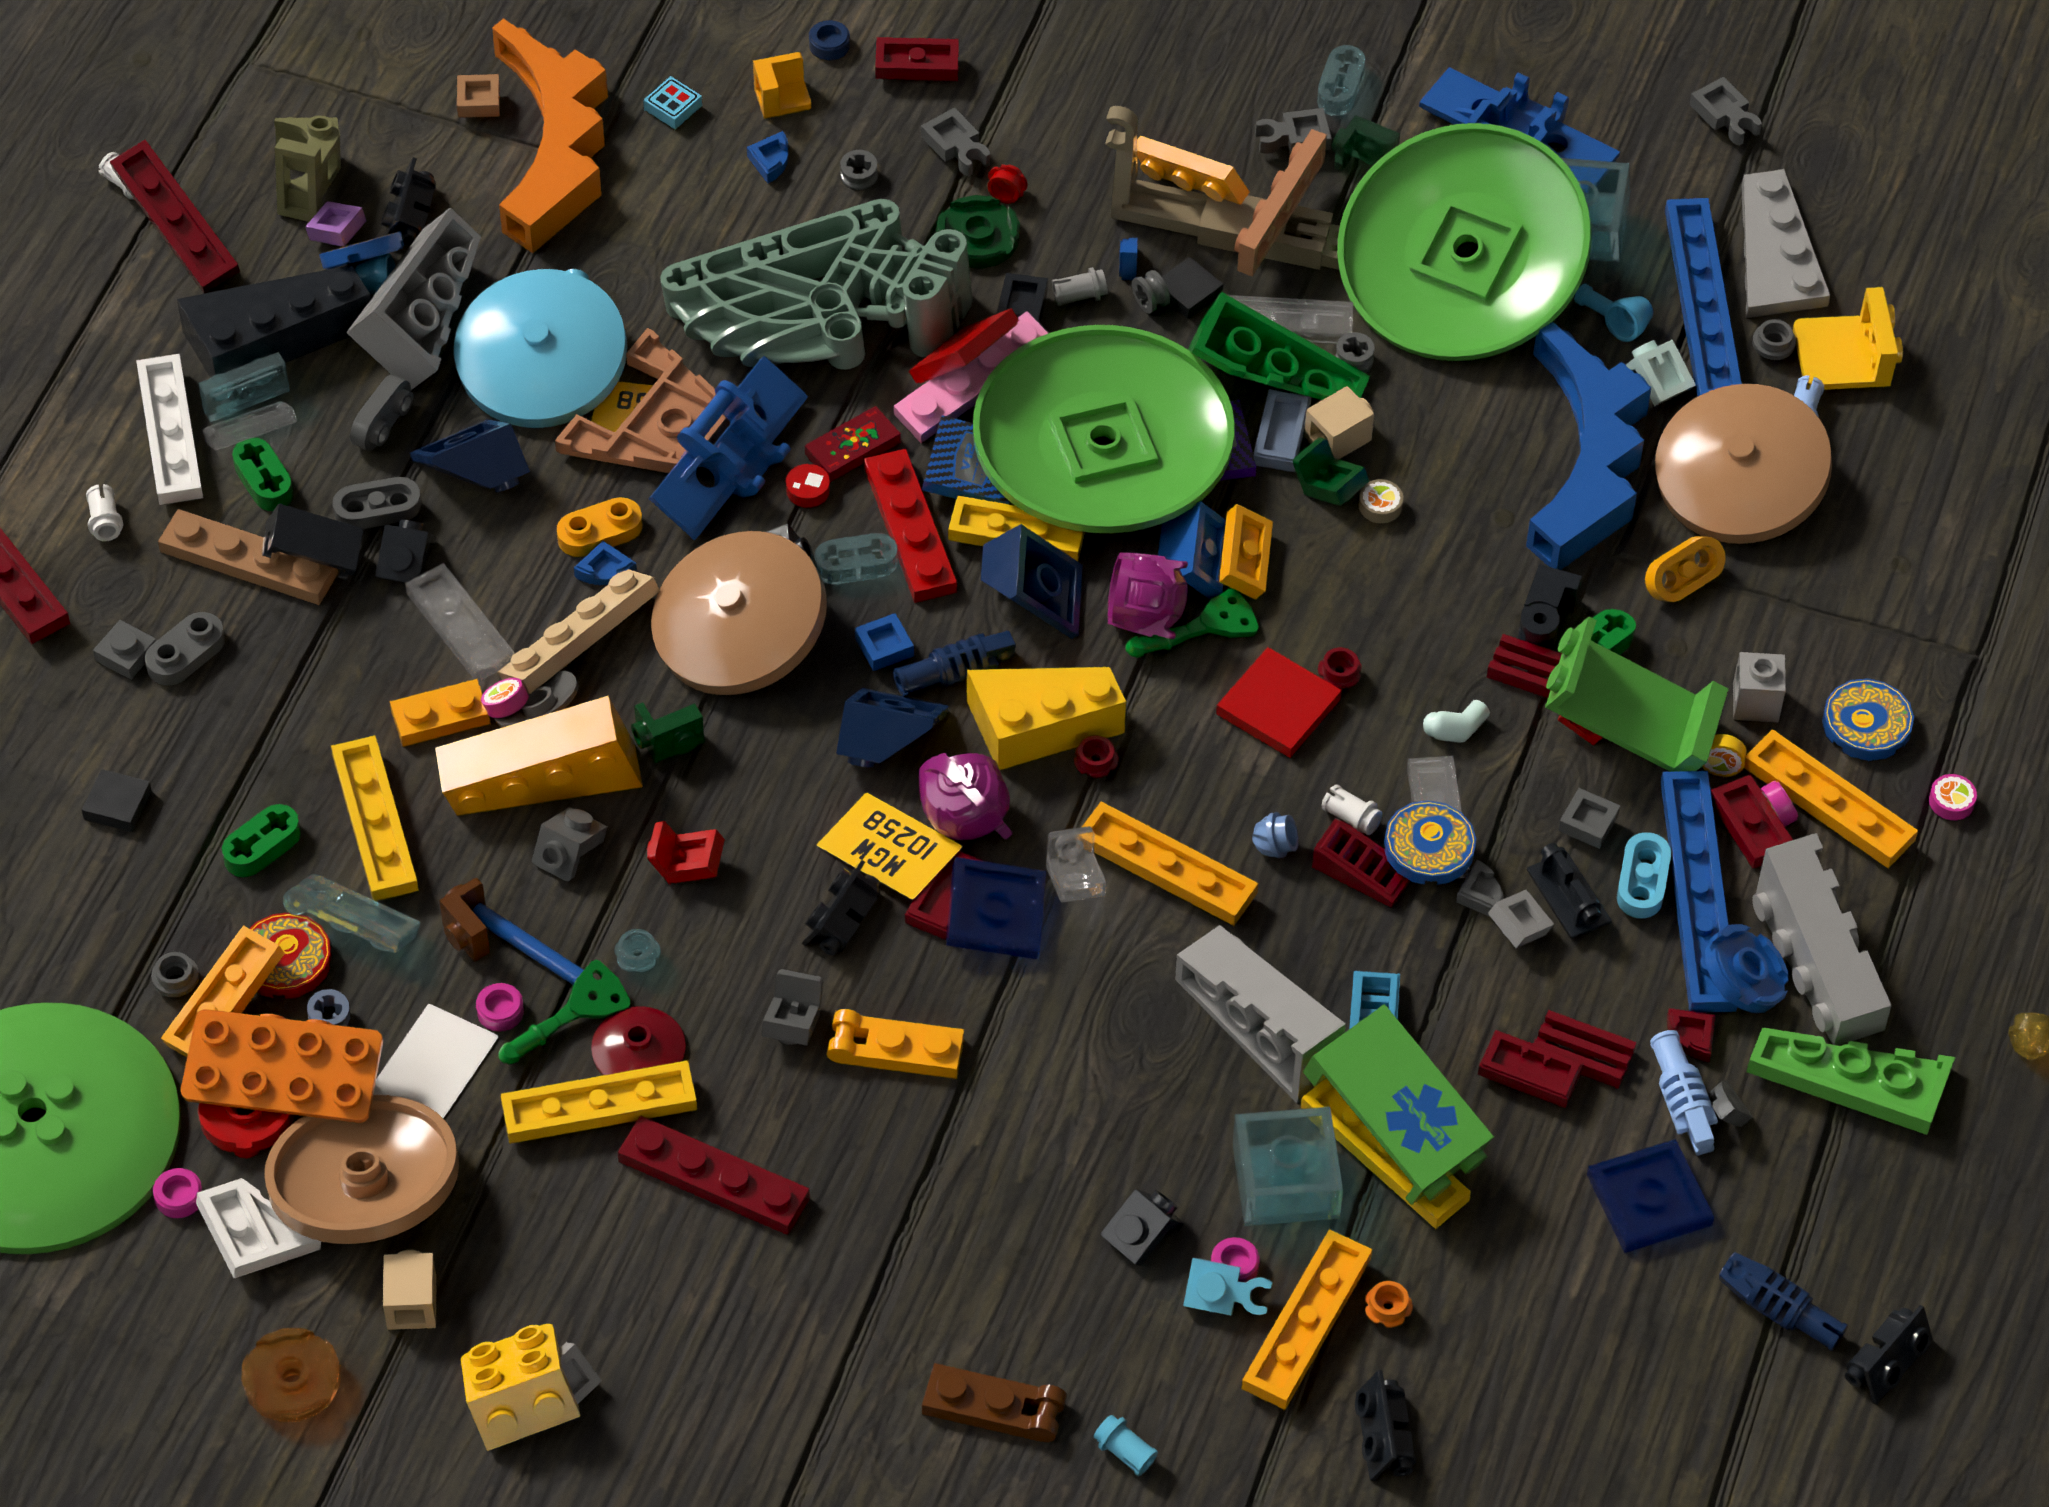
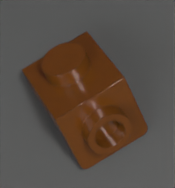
M474 878L464 885L460 884L450 889L439 902L442 923L447 939L457 951L464 949L471 959L476 962L489 954L490 948L487 927L472 911L479 903L486 906L483 884L478 878Z

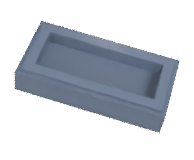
M1269 389L1253 454L1256 466L1295 472L1293 459L1300 454L1305 430L1306 409L1311 406V397Z

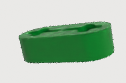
M252 437L237 443L232 453L235 471L254 502L266 511H274L278 504L288 506L293 499L291 478L271 446L263 439ZM253 456L254 459L261 461V466L257 468L253 461L247 458ZM269 481L273 488L279 491L273 493L270 489H265L264 483Z
M1606 609L1593 617L1597 621L1591 641L1618 655L1630 647L1636 629V622L1632 616L1622 610Z
M271 805L231 833L222 845L224 864L228 872L237 877L253 876L292 848L299 841L301 835L298 814L288 805ZM277 824L279 827H283L287 824V829L284 831L279 828L271 830V826ZM239 850L243 853L251 851L252 856L247 858L241 854L236 857L235 853Z

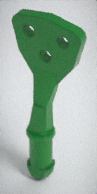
M1228 589L1212 598L1199 617L1186 625L1170 628L1171 631L1176 633L1175 639L1154 634L1152 637L1142 636L1138 638V636H1135L1127 642L1125 649L1131 657L1140 658L1144 654L1154 651L1170 650L1173 646L1185 640L1207 633L1229 638L1253 637L1256 635L1259 626L1252 607L1237 590Z
M591 961L575 980L567 1004L555 1016L538 1025H531L528 1031L510 1043L506 1042L502 1045L498 1053L499 1060L503 1064H515L519 1062V1058L537 1046L545 1045L546 1040L552 1034L579 1018L603 1019L627 1009L630 1006V999L619 978L601 961ZM593 974H599L601 979H595L593 977ZM588 994L595 995L596 1000L589 999ZM610 997H616L618 1003L612 1002Z

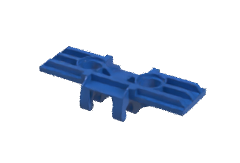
M1449 67L1419 102L1420 108L1453 125L1466 123L1492 124L1511 128L1534 137L1559 155L1569 166L1581 188L1591 192L1620 156V151L1562 123L1568 108L1569 97L1557 92L1553 98L1551 108L1529 99L1528 88L1530 78L1521 73L1516 74L1512 89L1503 87L1499 92ZM1548 143H1559L1565 147V150L1557 153Z
M765 356L758 361L738 387L726 380L721 381L715 388L716 395L693 424L689 428H683L677 435L678 442L686 451L649 498L652 503L693 540L701 534L732 493L742 498L755 495L765 483L764 478L761 476L772 464L780 463L791 450L790 446L786 443H782L780 446H775L771 443L808 396ZM723 414L730 421V425L713 445L704 437ZM698 467H705L712 472L715 479L712 488L700 484L696 477Z

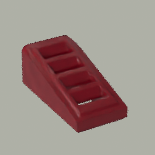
M1337 818L1333 820L1315 846L1312 868L1391 908L1410 883V880L1398 874L1387 861L1385 849ZM1338 847L1342 849L1339 855L1335 852ZM1353 855L1359 857L1355 865L1349 862ZM1370 864L1376 866L1371 876L1365 873ZM1387 872L1394 875L1386 887L1380 884Z

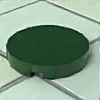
M972 195L958 198L950 203V208L944 213L942 211L937 219L936 233L941 230L951 229L961 232L965 236L969 268L983 269L999 265L1012 256L1019 244L1020 223L1015 211L1009 206L1007 209L1005 206L1000 205V200L991 196Z

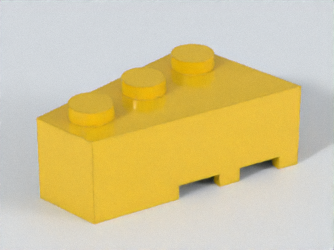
M1110 667L967 670V703L992 759L997 762L1000 770L1076 748L1083 739L1089 736L1098 735L1109 738L1125 733L1126 700Z

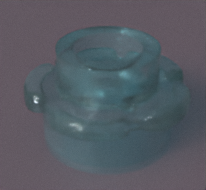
M632 929L620 937L615 946L614 953L618 956L617 964L623 970L642 973L649 971L656 965L655 959L659 958L661 950L658 942L649 932L642 929ZM642 952L639 956H635L633 953Z

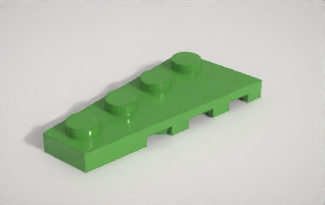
M1762 1028L1746 1072L1927 1135L1955 1057L1938 1055L1937 1061L1916 1058L1915 1051L1896 1048L1894 1054L1867 1050L1868 1044L1849 1041L1848 1044L1842 1046L1826 1044L1821 1036Z

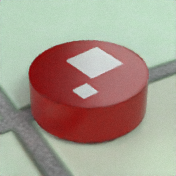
M802 464L794 467L786 477V493L789 500L795 505L805 508L816 507L825 502L830 494L828 473L822 467L814 464Z

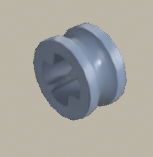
M332 989L321 990L315 993L307 1004L308 1020H323L339 1026H347L349 1023V1002L346 996L339 991ZM325 1006L335 1007L333 1019H322Z

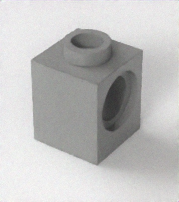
M1740 652L1733 681L1734 720L1778 723L1786 692L1785 655Z

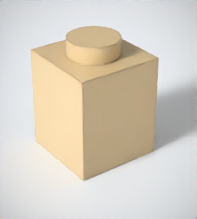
M1346 386L1306 409L1304 437L1310 443H1313L1319 437L1327 439L1334 458L1339 460L1372 440L1373 409L1364 398H1359Z
M405 1250L398 1254L384 1255L383 1309L387 1330L436 1328V1271L433 1253Z

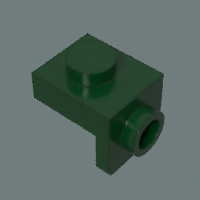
M1321 437L1317 438L1293 459V465L1304 495L1341 506L1351 500L1355 493L1369 482L1365 467L1335 459L1328 440Z
M643 702L634 705L635 723L631 724L633 737L640 749H648L655 763L676 754L688 753L696 746L704 743L703 716L696 704L653 720Z

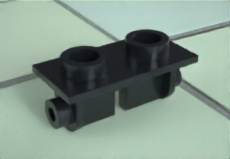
M414 157L411 159L405 172L401 170L396 172L389 191L390 194L395 195L394 203L388 202L380 225L386 227L384 236L401 232L405 245H412L424 229L428 213L416 209L414 206L428 211L436 189L434 176L430 172H417L414 170L417 160Z
M1556 843L1546 845L1541 850V862L1527 867L1526 870L1570 939L1612 923L1611 918L1565 848L1558 847Z
M861 860L851 872L845 868L839 872L828 888L833 897L827 906L820 902L805 922V925L811 930L801 944L806 946L813 938H816L821 942L820 948L828 955H835L837 952L844 951L847 943L860 925L846 915V913L849 911L862 921L881 894L879 890L881 883L877 878L871 875L864 877L859 873L866 863L865 861Z
M1920 1305L1914 1313L1907 1308H1901L1900 1311H1892L1872 1336L1873 1342L1882 1346V1348L1880 1349L1866 1343L1853 1359L1846 1364L1847 1372L1844 1375L1845 1379L1854 1387H1860L1862 1384L1868 1386L1872 1401L1876 1405L1890 1389L1895 1388L1899 1384L1902 1375L1919 1356H1922L1927 1351L1933 1340L1924 1306Z
M1378 1370L1356 1392L1355 1411L1360 1417L1363 1435L1362 1455L1367 1461L1370 1481H1375L1386 1469H1392L1395 1476H1407L1413 1472L1412 1466L1416 1463L1411 1431L1394 1429V1426L1405 1427L1409 1423L1405 1390L1399 1387L1396 1380L1384 1381L1383 1371Z

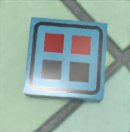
M670 76L643 100L644 110L676 129L702 106V96Z

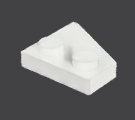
M242 1178L197 1193L196 1204L233 1278L318 1251L321 1248V1241L303 1236L285 1225L274 1212L270 1201L263 1198L258 1189Z

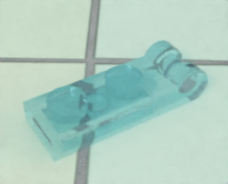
M317 874L309 875L299 885H295L283 896L284 907L289 913L293 915H302L305 912L329 922L330 926L338 931L352 933L369 941L373 947L381 951H391L396 954L416 938L420 926V921Z

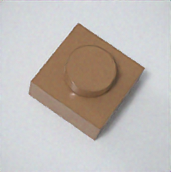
M499 74L457 75L458 118L500 116Z

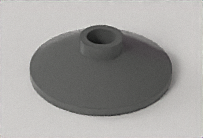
M559 671L529 694L526 704L519 711L504 718H495V720L503 728L563 710L576 696L579 688L578 681L572 673Z

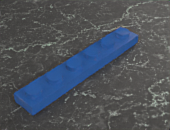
M1668 199L1665 206V215L1693 377L1696 384L1695 389L1698 397L1717 388L1742 383L1709 199Z
M1708 771L1662 772L1661 790L1668 844L1671 848L1670 861L1689 1011L1736 1012L1737 1007L1723 997L1712 982L1705 961V949L1709 939L1728 926Z

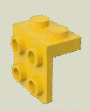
M1883 287L1866 288L1860 316L1801 318L1794 322L1793 333L1796 338V348L1802 376H1810L1806 388L1810 389L1814 377L1823 382L1824 390L1891 386L1895 365L1902 362L1903 347L1901 338L1894 337L1895 311L1892 304H1887Z
M552 1324L526 1326L520 1329L514 1336L495 1343H480L461 1357L466 1402L487 1451L580 1417L579 1406L562 1368L557 1335Z

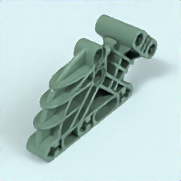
M886 199L863 203L674 263L666 267L660 276L666 312L671 317L680 319L685 323L684 332L686 336L694 340H706L711 343L710 348L716 356H741L740 359L743 365L748 367H754L765 356L774 365L827 359L832 366L838 369L854 368L865 357L862 326L859 317H867V320L888 321V324L894 328H900L907 324L910 349L920 357H927L954 335L953 328H959V318H965L973 303L965 236L956 230L946 229L935 233L925 246L914 239L908 240L902 236L899 207L894 202ZM901 246H904V247H905L904 250H905L906 252H902V247H901ZM825 276L821 282L813 280ZM864 297L871 300V305H868L867 308H858Z

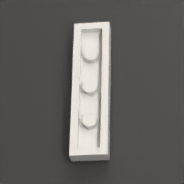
M180 354L136 360L159 505L203 498Z

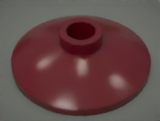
M636 1006L608 1016L595 1031L591 1050L594 1064L603 1076L682 1062L685 1057L686 1044L681 1027L670 1015L655 1008ZM636 1037H643V1038H645V1039H644L643 1041H641V1042H633V1041H631V1039L636 1038Z

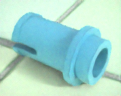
M1110 1415L1102 1422L1094 1434V1438L1099 1442L1098 1448L1102 1451L1108 1449L1129 1466L1136 1475H1142L1152 1465L1158 1451L1150 1447L1126 1427V1419L1123 1417L1117 1419L1115 1416Z

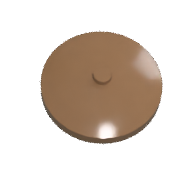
M1736 384L1717 388L1698 396L1683 406L1673 416L1660 437L1656 450L1655 470L1662 499L1679 522L1701 536L1712 537L1720 542L1743 544L1775 538L1792 530L1806 520L1818 507L1827 491L1832 472V456L1826 429L1815 412L1807 404L1792 394L1774 387L1759 384Z
M761 531L727 534L696 548L673 568L664 580L655 599L651 628L659 655L680 681L696 690L715 695L748 693L766 687L783 678L808 655L824 625L827 608L825 586L810 557L792 541L776 534Z
M373 1095L369 1118L363 1123L303 1116L294 1122L278 1138L268 1155L265 1165V1183L269 1201L274 1212L285 1225L295 1232L308 1238L328 1243H366L402 1233L432 1215L445 1202L456 1183L459 1172V1156L452 1130L437 1112L411 1099L390 1095Z

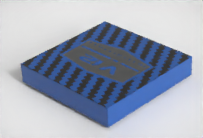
M941 415L922 490L957 499V496L1009 504V500L991 483L978 460L974 447L973 423Z

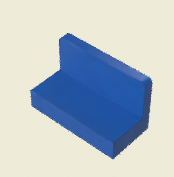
M1200 501L1187 512L1162 523L1158 556H1165L1168 560L1187 561V568L1180 569L1186 583L1208 599H1211L1223 592V584L1219 582L1226 520Z

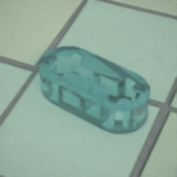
M1342 45L1333 49L1329 54L1319 82L1317 98L1319 108H1324L1326 114L1334 116L1344 115L1354 106L1364 77L1366 58L1364 53L1357 47ZM1345 64H1350L1347 73L1340 71ZM1336 88L1342 89V93L1338 97H1333Z
M883 533L828 540L820 544L815 551V567L823 582L828 584H843L882 578L890 575L897 567V544L893 538ZM880 552L884 558L876 559L872 553ZM837 558L840 565L832 566L829 559Z

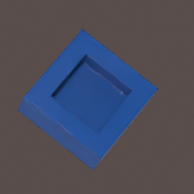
M896 613L855 628V640L873 671L914 656V645Z

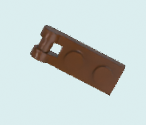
M934 1363L922 1402V1415L1035 1441L1052 1442L1055 1440L1059 1428L1056 1416L1058 1412L1064 1409L1067 1393L1054 1385L1038 1387ZM1025 1407L1038 1409L1037 1415H1023Z

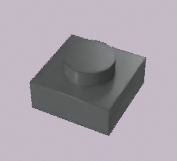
M119 620L93 649L95 661L132 680L145 665L146 652L156 642V638Z
M1578 788L1560 820L1558 831L1600 849L1619 816L1620 805Z

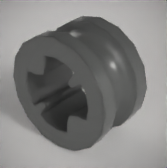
M853 150L842 157L840 168L841 180L844 185L851 189L864 190L876 183L878 179L877 159L872 153L865 150ZM855 167H865L862 174H855L853 172Z
M1155 270L1147 272L1145 279L1142 277L1133 279V294L1139 306L1146 313L1154 312L1157 309V305L1165 307L1170 303L1167 285L1161 275Z
M1350 332L1338 339L1335 356L1366 373L1373 365L1374 343L1365 334ZM1349 351H1355V353L1360 357H1355L1354 354Z

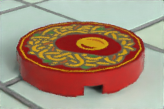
M291 912L272 914L255 922L249 928L278 944L285 953L257 991L262 996L273 998V995H285V999L297 998L313 991L327 977L332 957L330 939L323 927L310 917Z

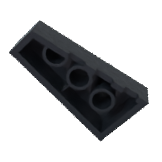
M348 265L177 299L182 331L219 391L351 337L347 334V331L369 303L371 297L353 266Z

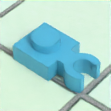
M1192 1258L1183 1306L1231 1316L1234 1303L1238 1302L1242 1303L1248 1312L1255 1315H1263L1267 1313L1268 1307L1253 1303L1251 1292L1256 1287L1271 1289L1273 1282L1262 1277L1253 1278L1248 1282L1239 1281L1241 1267Z

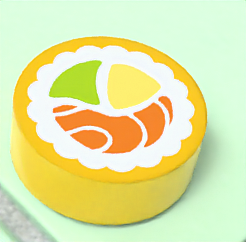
M1717 734L1714 737L1708 761L1702 767L1710 774L1716 776H1734L1740 773L1745 766L1746 747L1736 737Z

